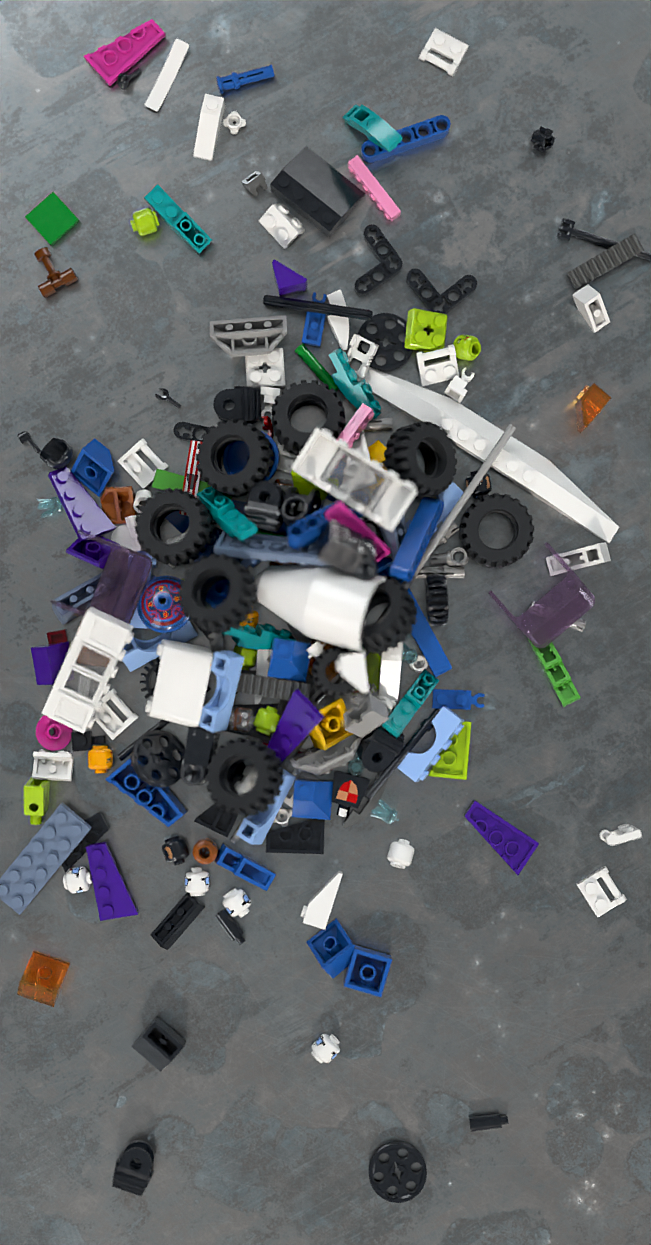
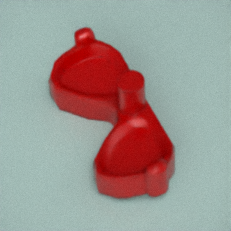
M262 416L265 425L262 426V429L268 430V435L273 439L274 431L271 419L268 416Z

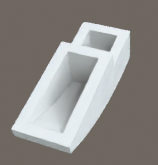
M341 289L327 295L328 304L346 306ZM329 315L327 320L339 347L347 353L349 320L347 317Z

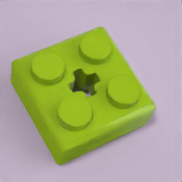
M416 308L408 311L405 348L424 352L443 349L445 347L448 316Z

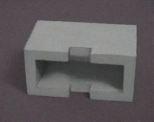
M371 695L367 696L359 702V707H352L343 714L345 730L363 738L389 719L387 703Z

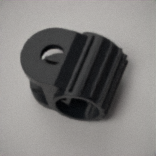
M235 386L234 389L222 390L215 396L213 407L221 421L223 420L227 423L228 419H235L237 421H246L249 424L262 421L260 389ZM229 403H233V404H234L233 409H231V410H226V409H225V407H226L227 404H229Z
M261 481L255 484L250 491L249 500L245 504V517L253 522L257 529L273 532L279 531L284 522L281 515L282 504L285 502L286 497L284 490L269 481ZM270 495L269 501L266 502L267 496Z
M290 487L288 489L281 509V515L287 531L291 524L320 510L321 496L319 490L313 489L309 495H301L297 487ZM300 502L305 505L304 511H298Z
M381 724L361 739L356 753L367 770L381 772L400 754L405 735L401 733L396 738Z
M134 1141L125 1148L122 1158H117L112 1187L138 1196L143 1195L154 1173V1170H151L154 1161V1151L148 1143Z

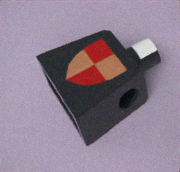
M334 770L332 802L339 804L336 815L348 817L350 807L359 808L370 783V778Z

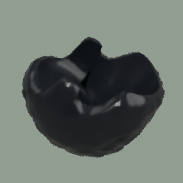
M52 438L42 449L40 458L49 467L62 469L70 463L73 450L65 440Z

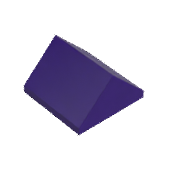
M275 259L272 261L279 297L306 292L308 287L305 277Z
M97 536L80 542L78 538L66 549V553L109 571L120 544L103 536Z
M69 641L31 647L37 685H54L69 652ZM73 669L67 681L75 679V673Z

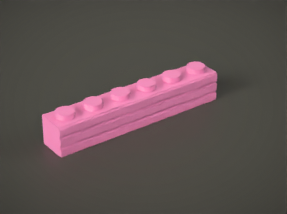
M357 155L348 162V170L355 174V179L358 182L362 183V188L365 192L368 191L372 201L375 200L378 209L384 212L385 218L393 221L401 214L400 209Z
M362 403L336 440L338 441L339 438L349 444L348 448L351 449L354 441L359 438L362 430H365L367 427V423L373 419V409Z

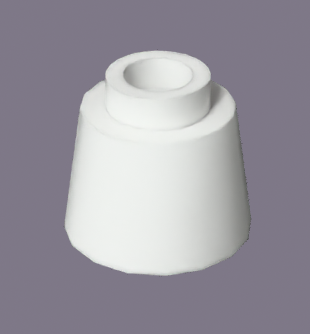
M139 490L135 495L133 507L140 514L141 511L139 509L141 505L145 506L147 504L145 500L148 497L153 498L149 490Z

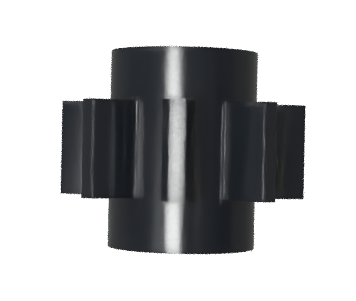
M541 126L540 130L534 131L531 142L534 143L533 148L544 153L546 149L552 148L555 137L552 136L553 130Z

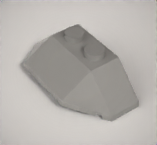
M286 315L210 321L211 340L231 357L270 354L288 333Z
M352 734L327 750L312 747L288 760L293 767L317 776L327 775L332 769L344 767L349 764V761L354 759L362 738Z

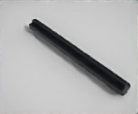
M264 295L263 298L264 305L367 321H371L373 311L273 295Z

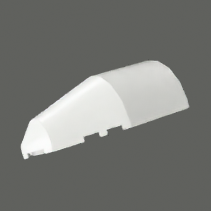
M316 564L269 566L254 577V584L257 585V593L255 594L258 601L307 637L359 653H366V650L361 648L360 643L363 617L374 589L379 583L385 582V577L376 575L370 581H363L354 573L349 574L333 566L321 567Z

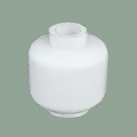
M399 839L398 842L395 841L390 844L387 859L390 861L391 866L405 869V866L411 865L414 848L409 845L410 841Z

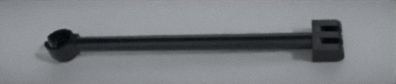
M563 218L561 223L568 227L561 225L559 228L561 232L566 234H557V238L568 242L570 237L574 236L609 248L619 243L575 229V221ZM643 251L636 255L651 261L650 252Z

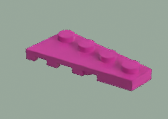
M151 19L132 29L125 36H119L114 42L106 46L103 45L97 51L91 54L88 53L83 57L102 79L111 86L117 81L119 74L127 72L166 35L155 21Z
M340 500L325 511V516L329 522L333 519L361 534L362 538L374 540L377 563L391 553L390 547Z

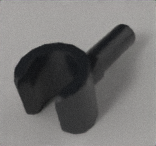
M140 68L130 74H119L116 84L122 82L121 89H126L129 80L141 73Z
M159 388L163 391V396L155 394V397L160 400H166L179 409L181 404L169 396L168 390Z
M23 431L17 435L22 444L28 441L29 445L37 453L41 452V449L33 442L28 432Z

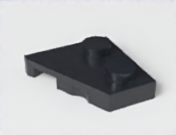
M216 802L195 818L194 822L228 837L239 814L221 809L217 806Z

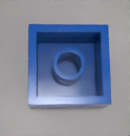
M355 945L344 977V987L381 997L392 962L391 955Z

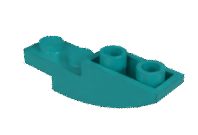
M355 104L342 117L345 123L365 134L368 140L388 152L396 148L398 143L403 140L402 136L393 127L363 104L361 106Z
M158 184L144 197L157 214L198 254L212 241L205 231Z
M341 347L329 354L336 369V372L331 375L343 395L357 409L363 403L373 409V419L377 418L382 413L381 406L375 400L370 384L366 383L365 379L357 381V374L354 369H351L348 363V356L342 351Z
M210 486L197 493V498L208 508L209 514L231 538L236 536L242 541L258 532L257 526L237 511L234 507V502L220 491Z
M257 623L255 628L250 625H240L238 628L234 629L232 627L231 631L224 633L232 636V640L237 646L250 649H272L273 638L296 641L292 636V632L286 629L277 630L268 623H265V625Z
M424 669L394 707L392 713L388 715L389 719L382 726L397 738L439 680Z

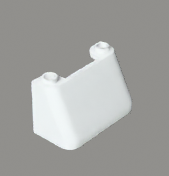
M162 639L156 651V655H159L160 665L154 694L150 701H146L145 712H147L148 716L197 728L200 722L212 664V651L205 646Z

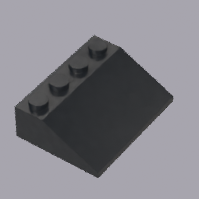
M307 146L279 172L270 184L271 192L329 238L365 196V192Z

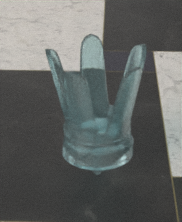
M59 497L36 499L37 501H46L40 502L37 507L38 509L52 508L42 513L41 518L54 512L59 513L63 511Z
M403 643L402 646L405 650H402L401 662L408 664L416 662L418 658L416 650L410 649Z
M356 756L355 760L349 761L347 772L357 776L361 775L365 767L358 756Z
M381 798L378 804L382 808L376 807L371 810L376 815L371 814L370 816L380 818L387 824H391L394 819L399 821V819L395 818L398 811L390 808Z

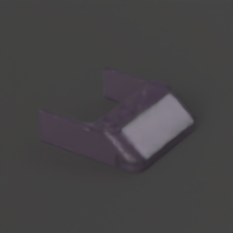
M78 529V534L109 545L111 548L110 554L87 609L82 610L51 599L50 603L85 616L87 610L93 607L130 624L151 571L152 560L144 554Z
M548 542L544 544L545 547L567 571V576L519 617L513 616L492 591L488 592L537 648H545L595 604L594 595Z

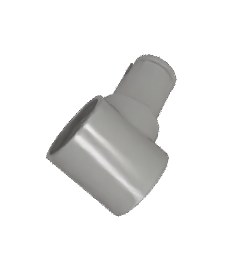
M457 547L447 551V553L431 554L430 562L431 566L448 564V566L456 565L462 567L468 563L469 556L464 549ZM457 553L464 554V559L460 562L455 561Z

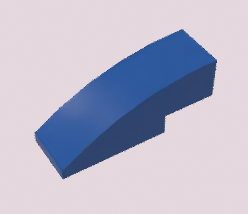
M224 843L221 845L218 855L214 860L216 864L233 872L234 875L265 891L268 890L276 876L268 868Z

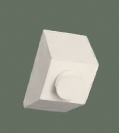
M587 284L572 295L577 309L593 332H597L610 323L600 293Z
M364 653L338 656L339 660H336V670L340 672V676L361 693H368Z

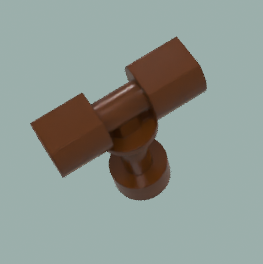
M48 247L41 248L34 253L37 261L43 262L49 273L47 276L48 281L38 285L40 292L45 298L57 292L56 288L65 284L68 286L78 280L72 268L62 273L55 270L49 259L52 254Z

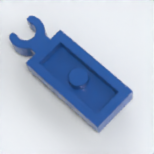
M316 292L313 293V302L326 303V294L323 295L321 301H318L316 299ZM307 312L302 344L321 346L326 314Z
M433 689L432 708L441 709L443 706H447L449 709L471 710V704L478 708H483L484 704H478L477 698L485 697V695L477 693L471 696V690Z

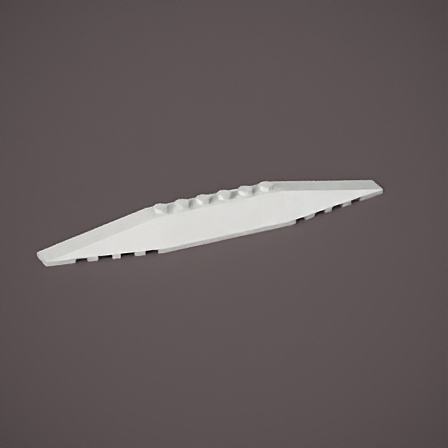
M369 367L365 378L357 375V381L365 379L366 383L370 384L372 394L416 422L427 421L441 427L440 430L443 429L447 433V437L451 438L453 444L483 463L504 433V431L452 398ZM512 436L491 465V468L512 480V483L605 542L610 543L619 529V526L550 460Z

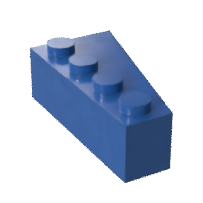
M138 757L139 764L145 766L146 760ZM131 758L105 779L110 784L112 783L119 788L118 790L135 800L134 802L147 809L150 814L168 827L188 812L168 787H154L142 781L132 767ZM152 771V778L154 780H159V775L155 771Z

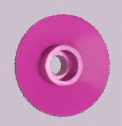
M43 715L36 725V738L40 745L47 750H61L69 744L72 738V728L46 715ZM50 728L54 731L53 735L49 733Z

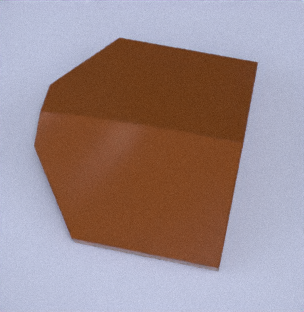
M132 486L106 487L100 498L103 512L113 524H125L126 517L137 515L133 507L135 493Z

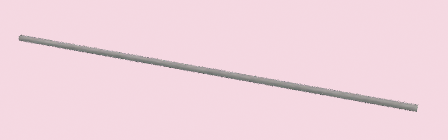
M509 424L427 546L412 581H404L402 583L406 590H408L515 431L516 427ZM391 603L387 605L376 623L388 614ZM340 676L335 684L342 683L345 679ZM308 736L297 746V748L284 760V762L279 767H282L285 770L287 769V767L290 765L288 759L295 756L298 753V751L300 750ZM242 822L230 838V841L234 844L240 839L236 834Z

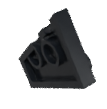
M101 812L84 820L92 828L63 862L62 867L65 873L87 852V845L95 844L108 831L109 827Z
M310 819L268 832L266 835V853L324 854L325 820Z

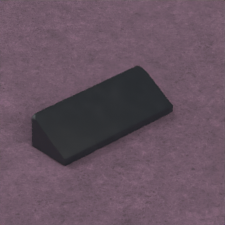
M187 892L150 935L161 948L168 950L205 908L204 904L195 896H190V893Z

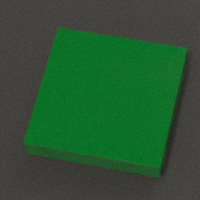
M54 192L48 195L25 216L51 246L79 222V219Z

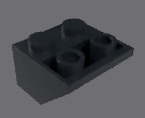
M156 1017L131 1047L161 1072L184 1048L186 1041L159 1017Z

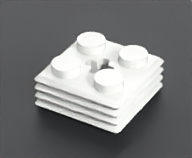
M274 348L270 354L245 356L247 387L261 389V386L270 388L285 387L283 348ZM263 365L270 367L267 373H263V370H260Z

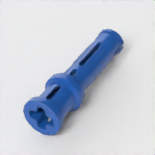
M272 65L239 74L231 72V75L216 76L217 86L220 94H222L225 90L233 88L237 90L240 88V85L274 77Z

